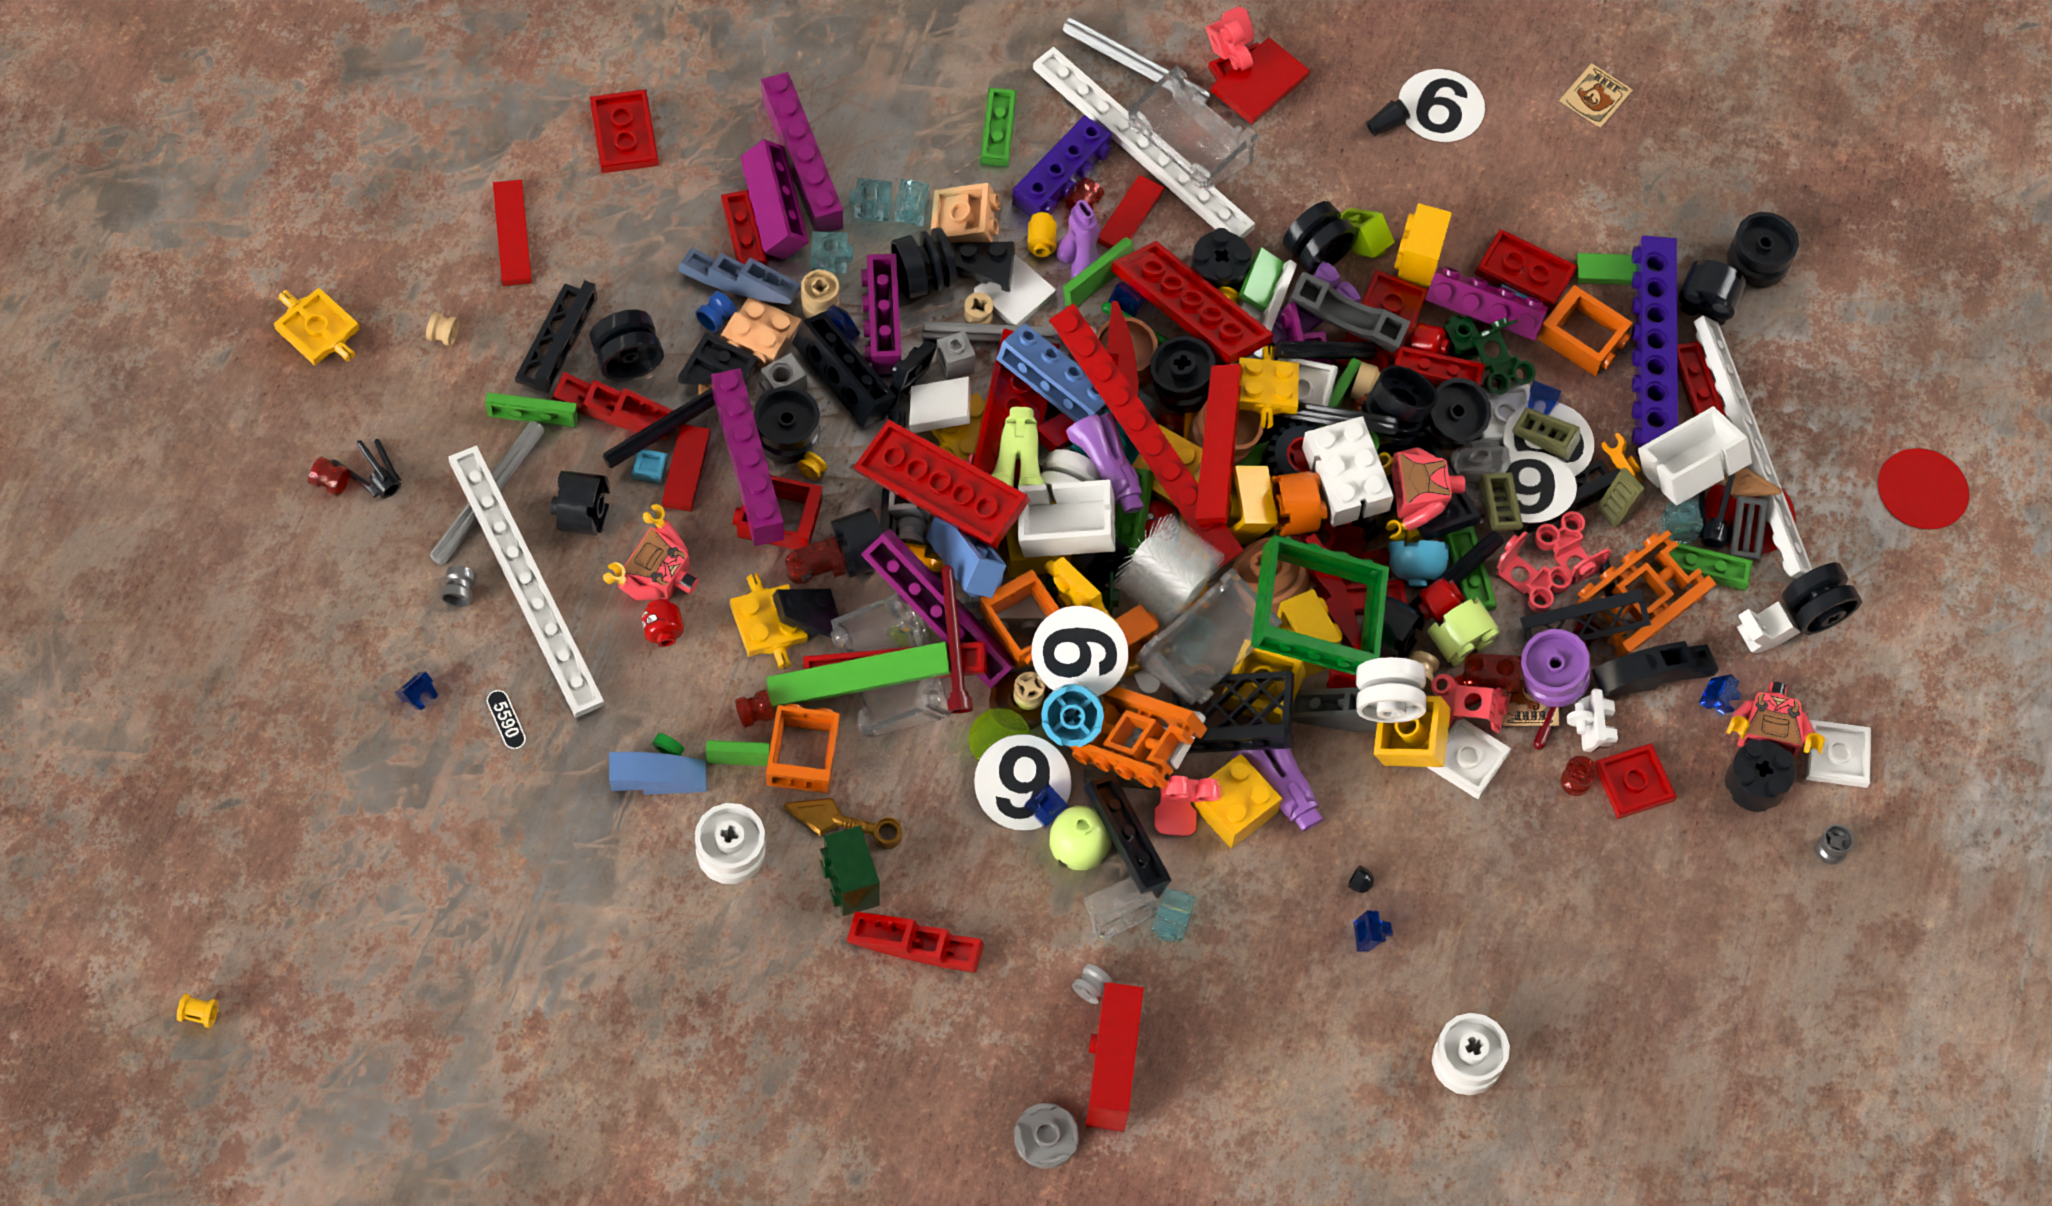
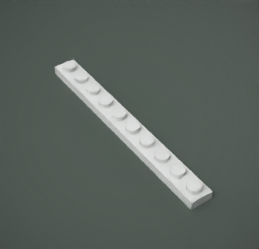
M1052 47L1033 62V69L1087 117L1112 133L1111 138L1214 229L1225 228L1242 239L1254 230L1255 222L1055 47Z
M1702 316L1694 321L1698 331L1696 332V338L1706 352L1707 357H1705V361L1715 376V388L1723 397L1726 405L1724 412L1727 418L1748 437L1752 463L1746 466V468L1781 488L1718 322ZM1782 491L1779 495L1760 497L1761 499L1769 500L1766 520L1771 524L1774 532L1772 536L1777 548L1781 550L1784 558L1782 562L1783 568L1789 576L1797 579L1811 571L1812 567L1784 493Z
M477 445L449 456V463L575 718L603 707L604 700Z

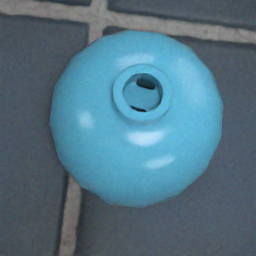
M1419 540V542L1407 543L1406 546H1404V541L1388 543L1389 565L1399 579L1409 581L1410 587H1427V581L1440 577L1447 567L1449 544L1445 545V542Z
M1076 683L1065 684L1053 690L1045 699L1041 711L1042 726L1048 737L1058 745L1082 747L1090 743L1100 733L1104 720L1103 705L1098 696L1088 687Z

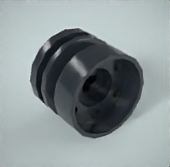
M941 227L933 228L931 236L927 231H922L920 233V246L917 245L911 235L891 241V254H896L897 279L902 292L908 300L927 295L928 280H930L936 291H941L944 284L948 288L957 285L958 277L955 255Z
M1399 365L1388 366L1382 369L1360 411L1397 417L1399 419L1397 434L1374 433L1378 436V439L1397 446L1408 445L1415 440L1418 431L1422 428L1424 420L1429 416L1438 397L1434 386L1422 374L1411 368Z

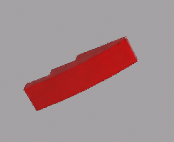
M1112 301L1107 352L1138 396L1137 364L1130 331L1118 301Z
M563 372L551 398L554 401L576 403L579 413L634 432L641 431L674 411L626 388H623L620 392L596 380H593L590 384L567 372ZM669 434L664 436L662 439L667 440Z
M1315 533L1303 542L1305 544L1314 543L1325 549ZM1316 570L1313 571L1310 577L1327 598L1325 602L1328 607L1330 620L1339 626L1342 640L1348 647L1360 650L1361 636L1357 618L1341 577Z
M855 911L847 937L848 943L915 962L972 973L977 972L984 943L980 938L952 935L948 929L918 925L914 919Z

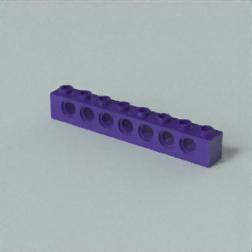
M1642 235L1638 246H1634L1632 250V263L1636 264V272L1634 271L1632 276V289H1636V297L1632 301V314L1636 315V323H1633L1632 340H1636V349H1633L1632 366H1636V375H1633L1632 392H1636V401L1632 405V419H1636V427L1632 431V445H1636V456L1640 457L1638 448L1678 426L1677 238ZM1649 267L1656 268L1658 271H1653ZM1649 292L1657 294L1658 297L1652 296ZM1649 318H1654L1658 322H1653ZM1649 344H1654L1658 346V348H1653ZM1649 370H1655L1659 374H1653ZM1649 396H1655L1659 401L1652 400ZM1649 422H1654L1659 427H1653Z

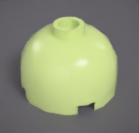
M1076 805L1065 809L1056 817L1050 829L1049 846L1053 856L1058 861L1060 859L1063 863L1067 864L1068 868L1088 870L1100 865L1107 854H1109L1112 839L1095 808Z

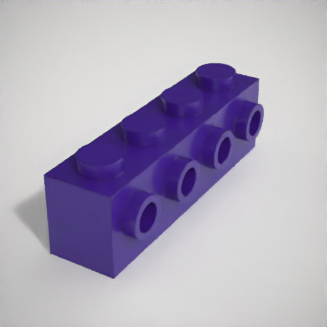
M1084 115L1013 188L1012 205L1029 217L1039 212L1052 215L1062 198H1068L1075 190L1076 184L1082 178L1086 179L1091 174L1094 165L1099 160L1103 161L1107 158L1112 149L1110 146L1112 133Z

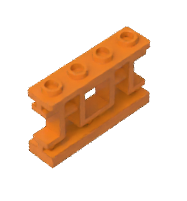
M1669 530L1661 535L1657 532L1652 534L1642 543L1645 548L1639 552L1633 549L1621 559L1624 564L1618 569L1611 566L1599 576L1602 581L1596 586L1591 582L1578 592L1580 599L1575 604L1591 601L1616 580L1619 584L1611 592L1614 595L1628 592L1626 587L1641 576L1660 597L1647 608L1651 625L1641 627L1626 640L1623 636L1628 631L1613 634L1607 640L1610 646L1613 645L1616 648L1613 654L1617 658L1633 653L1707 595L1716 585L1709 575L1705 578L1701 575L1703 572L1700 568L1688 576L1669 555L1679 545L1675 540L1672 542L1669 538L1672 535ZM1661 547L1663 549L1655 557L1656 561L1663 568L1658 574L1647 562L1638 569L1635 567L1657 548ZM1671 578L1682 590L1690 583L1694 585V587L1670 606L1666 603L1674 596L1672 590L1666 585V582ZM1639 603L1626 606L1620 615L1622 618V616L1629 612L1637 622L1643 621ZM1621 607L1609 611L1617 615ZM1604 611L1600 612L1608 623L1611 624L1614 617ZM1617 620V622L1615 623L1614 627H1618V626H1622V625H1626V624H1624V623H1622L1621 621Z
M1115 685L1112 689L1102 694L1104 701L1101 702L1104 720L1100 733L1093 741L1082 747L1069 746L1073 751L1072 756L1082 764L1093 763L1102 771L1109 772V770H1113L1127 780L1131 778L1138 779L1139 782L1149 788L1155 785L1166 789L1168 782L1164 777L1165 775L1171 776L1173 773V769L1166 761L1179 742L1192 745L1194 742L1192 736L1201 739L1207 727L1192 710ZM1136 727L1144 729L1132 749L1123 746Z

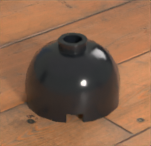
M1115 536L1114 552L1072 554L1070 564L1098 591L1106 592L1108 587L1105 585L1109 581L1110 569H1113L1114 580L1119 583L1123 578L1121 575L1128 568L1126 566L1132 562V556L1128 552L1130 549Z

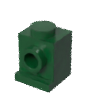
M1460 315L1449 318L1443 326L1447 335L1446 339L1451 341L1449 355L1465 360L1480 357L1472 339L1479 335V332L1471 317L1468 316L1462 319Z

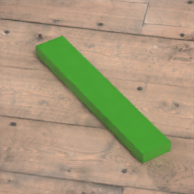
M940 642L769 676L766 678L770 707L776 709L778 705L802 704L951 674L949 649L946 642Z

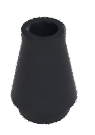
M1400 99L1395 102L1391 100L1372 119L1368 120L1366 125L1371 134L1377 136L1380 133L1406 125V121L1410 119V113Z

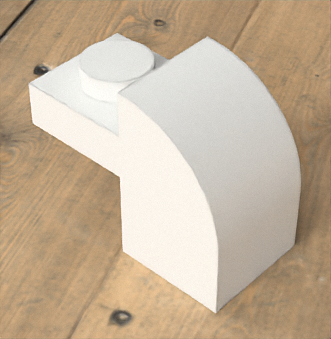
M1779 601L1758 614L1748 609L1738 615L1742 624L1737 626L1752 653H1760L1776 647L1801 632L1787 606Z

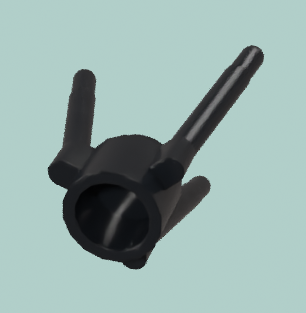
M375 439L374 443L385 467L379 465L361 440L357 441V445L375 469L369 477L371 484L337 460H331L332 465L367 489L373 498L378 495L383 499L394 495L401 487V478L395 472L379 439Z
M1735 473L1728 477L1717 518H1711L1707 523L1705 491L1699 493V529L1697 536L1701 538L1702 544L1707 547L1721 549L1725 544H1730L1734 518L1729 527H1727L1724 516L1732 491Z

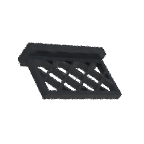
M1292 671L1174 677L1171 704L1180 707L1181 703L1183 705L1182 708L1192 710L1191 708L1205 696L1212 703L1203 713L1206 720L1217 710L1226 717L1217 727H1209L1204 721L1203 724L1207 727L1206 732L1201 739L1195 737L1187 753L1293 748L1294 736L1290 733L1295 674ZM1275 681H1285L1284 690L1276 698L1267 691ZM1245 683H1254L1258 688L1244 700L1237 691ZM1224 684L1228 690L1214 701L1207 693L1215 685ZM1182 686H1195L1199 690L1186 703L1181 699ZM1264 693L1271 702L1258 713L1251 704ZM1235 695L1242 703L1228 715L1221 706L1230 697ZM1276 707H1279L1283 711L1282 723L1269 724L1265 718ZM1248 708L1256 717L1247 725L1239 726L1234 720Z

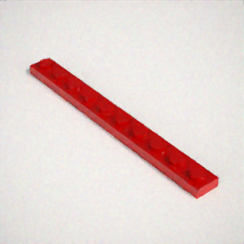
M1074 303L1049 319L1055 331L1194 534L1197 535L1196 537L1200 539V542L1203 540V544L1205 543L1207 546L1210 544L1211 546L1208 550L1212 549L1216 555H1219L1218 559L1214 562L1216 566L1221 569L1243 554L1244 550L1225 523H1197L1195 516L1198 483Z

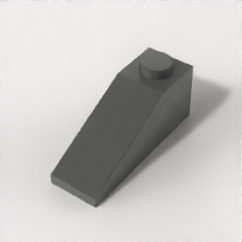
M1358 687L1298 690L1292 705L1291 722L1352 732L1377 730V722L1362 718L1357 713L1356 697L1358 692L1361 691Z

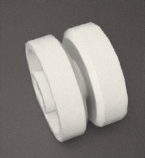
M1065 449L1050 452L1043 464L1042 473H1040L1044 484H1046L1051 501H1055L1052 484L1102 480L1091 459L1077 452Z
M1388 657L1369 660L1357 667L1356 685L1361 691L1358 692L1356 697V706L1360 717L1375 722L1398 723L1415 720L1425 714L1426 695L1422 689L1426 685V669L1423 664L1406 658Z
M724 803L712 807L702 815L695 830L696 856L700 868L710 879L721 884H738L748 881L760 871L766 854L765 830L761 819L752 809L741 804Z
M1467 1013L1456 1016L1445 1025L1433 1048L1432 1065L1435 1075L1445 1087L1455 1093L1464 1095L1484 1093L1496 1083L1509 1059L1510 1045L1506 1033L1496 1021L1485 1015Z

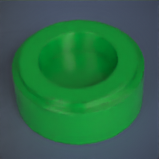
M657 733L652 741L653 747L662 754L681 756L685 749L675 739L663 733Z

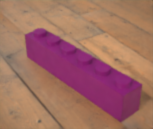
M789 72L761 79L764 106L779 144L785 148L790 172L815 235L819 236L843 229L842 205Z
M741 368L711 374L712 392L754 546L784 540L783 519Z
M888 529L861 555L941 639L948 644L943 583L891 529ZM957 599L960 642L984 641L986 643L987 674L977 676L991 689L1015 666V663L1002 644Z

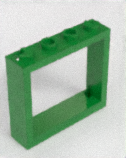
M1274 535L1263 546L1251 647L1356 675L1357 667L1360 664L1380 658L1389 567L1373 563V560L1370 559L1362 560L1352 557L1346 552H1334L1323 549L1314 543L1305 544L1292 540L1289 536L1284 538ZM1277 560L1367 585L1360 650L1269 625Z

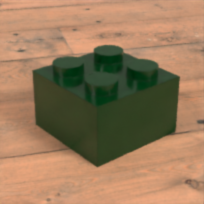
M861 825L825 835L824 848L820 849L822 858L820 865L824 878H829L831 889H829L833 906H840L843 916L853 914L855 911L860 912L880 906V881Z

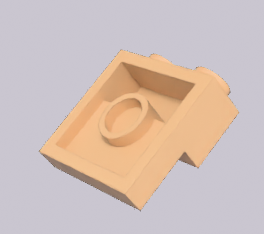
M989 183L934 190L931 230L941 227L949 243L992 242L993 236L999 233L998 221L994 216L995 211H999L1001 208L1000 197L993 191Z
M748 297L739 313L734 312L721 333V340L757 356V366L765 367L782 358L799 329L801 319L760 300Z

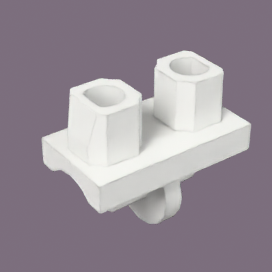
M1593 689L1589 696L1579 699L1578 703L1575 704V711L1567 715V724L1577 727V734H1581L1582 748L1585 752H1592L1599 746L1610 747L1618 740L1617 729L1605 725V720H1609L1614 716V701L1603 698V693L1600 689Z

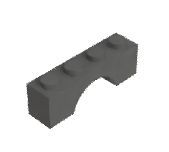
M1304 271L1298 278L1287 304L1289 302H1296L1297 309L1360 339L1373 342L1378 347L1392 354L1399 348L1411 322L1385 309L1372 308L1351 300L1336 291L1330 283Z

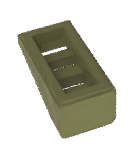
M1525 407L1512 429V432L1519 437L1567 461L1580 441L1579 426ZM1531 420L1535 421L1531 430L1526 429ZM1542 426L1546 427L1542 434L1538 433ZM1554 431L1556 435L1554 438H1551L1550 436Z
M1623 468L1601 499L1598 510L1614 527H1619L1633 517L1645 488L1627 468Z
M1512 472L1483 474L1478 484L1492 531L1522 529L1523 524ZM1493 489H1502L1503 492H1493ZM1505 498L1506 501L1495 502V499ZM1496 508H1508L1509 511L1497 512ZM1511 517L1512 521L1499 522L1498 518Z

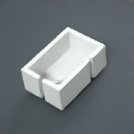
M1714 406L1638 448L1643 474L1657 488L1661 487V492L1676 506L1723 480L1725 473L1730 476L1752 463L1748 437Z
M1363 416L1305 432L1302 449L1310 470L1314 471V473L1317 472L1320 476L1321 488L1319 494L1322 501L1326 503L1327 515L1332 527L1358 520L1362 506L1361 501H1364L1362 510L1364 518L1390 511L1393 493Z
M1110 480L1052 484L1056 504H1051L1046 484L1018 486V490L1027 494L1030 502L1018 517V542L1024 558L1115 551V496Z

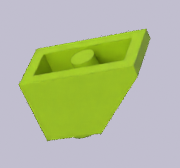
M1349 207L1341 213L1340 219H1347L1358 232L1357 239L1351 248L1357 255L1376 258L1386 252V248L1395 243L1381 212Z

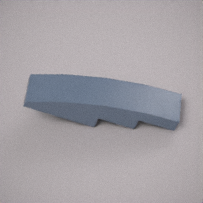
M692 247L680 262L677 270L704 284L732 294L761 301L790 304L801 289L800 283L752 258H749L744 265L720 253L715 260Z

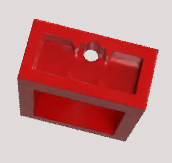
M770 475L777 498L805 503L798 531L784 530V540L768 544L809 552L823 502V486ZM742 503L741 508L736 507L733 525L737 526L738 538L752 540Z

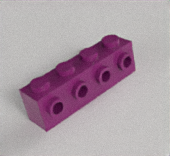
M762 139L740 156L743 174L746 178L749 198L752 202L755 222L758 226L764 253L786 260L808 244L809 241L785 148L774 142Z
M867 254V269H861L862 287L868 288V294H862L863 312H869V320H863L864 338L870 337V345H865V360L871 363V367L877 374H891L894 365L901 359L896 254Z
M1439 267L1425 298L1426 301L1489 324L1508 317L1509 322L1518 319L1517 323L1503 329L1536 340L1549 308L1544 306L1542 301L1531 297L1522 298L1515 295L1516 293L1508 288L1499 287L1498 289L1488 285L1487 281L1478 277H1465L1460 275L1461 272L1454 268Z

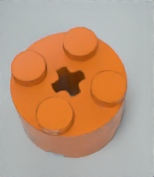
M1307 471L1272 476L1270 479L1274 489V504L1278 509V524L1274 526L1275 531L1281 530L1279 536L1317 532L1320 528L1321 520L1327 519L1326 503L1320 500L1319 490L1321 488L1319 474Z

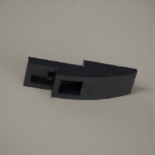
M1686 641L1654 646L1621 656L1594 667L1591 672L1598 688L1602 690L1603 697L1656 690L1661 683L1712 677L1715 676L1719 669L1708 644L1688 647Z

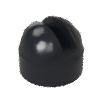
M1358 865L1347 887L1359 893L1367 892L1374 885L1373 874L1365 867Z

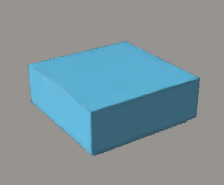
M647 449L638 452L631 473L632 479L661 484L668 461V453Z

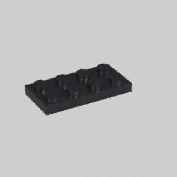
M1427 430L1418 432L1415 440L1408 445L1397 446L1386 443L1380 445L1376 451L1378 456L1380 453L1386 452L1391 457H1394V454L1417 447L1437 458L1445 459ZM1447 463L1449 476L1455 475ZM1391 474L1386 477L1388 482L1393 487L1392 489L1394 491L1393 479ZM1466 492L1463 494H1452L1445 510L1428 523L1418 527L1417 530L1424 540L1429 541L1479 524L1481 515Z

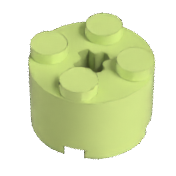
M1478 597L1474 601L1470 599L1445 614L1443 616V624L1440 627L1435 622L1427 630V633L1444 658L1453 667L1466 661L1469 658L1468 654L1475 648L1478 652L1488 648L1494 642L1492 639L1500 634L1498 631L1499 627Z

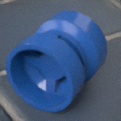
M716 291L709 298V303L702 305L695 312V315L707 330L716 333L723 326V321L730 319L734 312H737V309L725 294Z

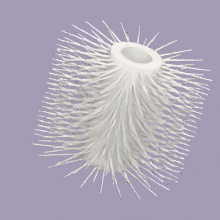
M1170 523L1168 531L1163 529L1160 533L1156 534L1154 530L1152 536L1150 537L1149 535L1147 539L1145 531V541L1138 549H1134L1136 552L1134 555H1131L1133 556V559H1131L1133 561L1126 566L1128 571L1124 572L1121 576L1129 572L1123 580L1125 581L1129 575L1130 577L1133 575L1135 578L1133 579L1134 584L1132 586L1137 582L1138 587L1134 591H1139V589L1143 591L1141 593L1144 597L1143 600L1148 597L1149 600L1147 602L1149 603L1152 595L1153 600L1151 602H1153L1158 595L1156 598L1158 604H1155L1153 607L1155 608L1159 605L1162 607L1160 610L1162 613L1166 608L1168 610L1171 607V609L1173 608L1171 613L1174 611V615L1178 609L1184 608L1185 610L1187 604L1190 605L1192 601L1194 605V600L1203 591L1204 587L1209 585L1206 582L1210 580L1208 579L1210 577L1208 573L1213 563L1211 565L1210 563L1216 556L1214 555V557H1209L1210 559H1208L1206 556L1209 552L1206 550L1203 556L1205 555L1203 559L1200 557L1202 556L1201 554L1197 557L1201 551V545L1198 550L1195 548L1191 553L1193 550L1192 541L1187 535L1182 541L1180 538H1183L1185 535L1177 534L1179 530L1175 529L1176 526L1171 529L1172 524Z

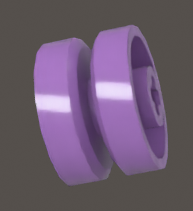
M1549 629L1537 633L1527 642L1522 652V679L1527 693L1536 702L1548 707H1564L1575 703L1585 694L1590 684V655L1585 643L1576 634L1564 629Z

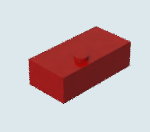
M1105 982L1097 1034H1091L1088 1053L1095 1055L1085 1127L1125 1131L1130 1108L1144 987Z

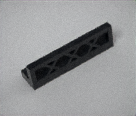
M584 280L579 289L564 283L515 377L517 383L549 394L597 301L596 284ZM568 294L576 297L570 309H566L564 305ZM565 318L558 332L554 333L551 327L553 322ZM552 342L546 355L542 357L539 351L541 345ZM540 365L535 374L536 379L526 376L529 369Z
M1602 459L1588 465L1581 473L1574 476L1578 487L1572 505L1563 514L1544 522H1522L1523 528L1513 530L1514 533L1519 537L1526 531L1527 535L1536 532L1538 527L1543 524H1552L1561 520L1566 512H1577L1600 501L1620 472V469L1617 468L1610 472ZM1599 470L1602 476L1587 482L1588 475ZM1504 517L1507 522L1512 521V519Z
M1642 589L1520 618L1527 642L1533 638L1532 628L1545 626L1548 629H1555L1548 624L1560 622L1557 629H1561L1566 620L1573 618L1584 625L1578 634L1582 641L1651 625ZM1639 603L1643 621L1629 623L1620 617L1626 606ZM1621 607L1617 615L1609 611ZM1604 611L1614 617L1608 629L1600 631L1590 625V622L1596 613ZM1590 615L1586 622L1579 618ZM1617 620H1619V621H1621L1622 623L1626 624V625L1614 627V625H1615V623L1617 622ZM1587 627L1595 631L1593 633L1584 634Z
M1115 774L1088 781L1084 789L1141 895L1147 893L1150 900L1159 898L1172 879Z

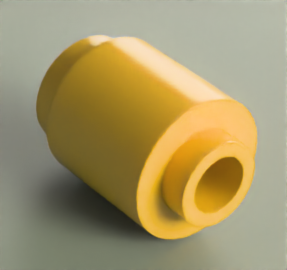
M1039 212L1034 214L1028 222V250L1038 257H1046L1056 251L1057 224L1051 214Z

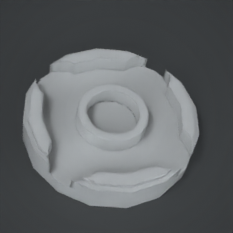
M1488 439L1470 441L1464 444V449L1459 451L1457 448L1450 457L1453 473L1455 475H1463L1465 481L1479 482L1483 474L1504 473L1511 464L1508 448L1500 446L1498 441Z
M1038 1103L1027 1108L1018 1119L1014 1129L1015 1147L1019 1155L1028 1164L1041 1169L1057 1168L1067 1163L1075 1154L1079 1143V1126L1074 1116L1068 1110L1066 1111L1054 1103Z

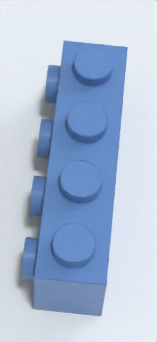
M1026 323L1003 340L996 360L1074 422L1090 415L1098 414L1099 416L1107 407L1081 367Z
M935 516L926 535V539L933 547V551L942 559L944 566L951 565L953 567L955 580L961 585L965 594L974 598H979L980 595L992 598L996 588L1002 583L1006 564L993 548Z

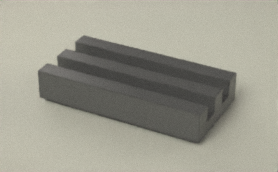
M1737 496L1729 555L1761 560L1769 500ZM1744 503H1748L1742 550L1738 551ZM1756 504L1760 505L1754 551L1749 552Z

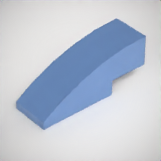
M609 752L611 791L643 790V795L707 792L706 761L662 753Z

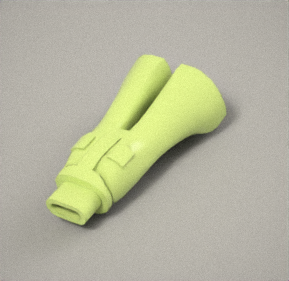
M1012 407L1010 409V415L1005 420V426L1001 435L997 464L991 474L1014 487L1017 459H1020L1018 486L1044 484L1038 463L1037 421L1033 418L1034 410L1028 407Z

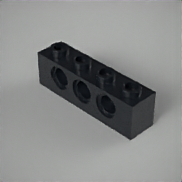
M825 312L802 320L792 344L863 428L885 419L896 398L891 389Z

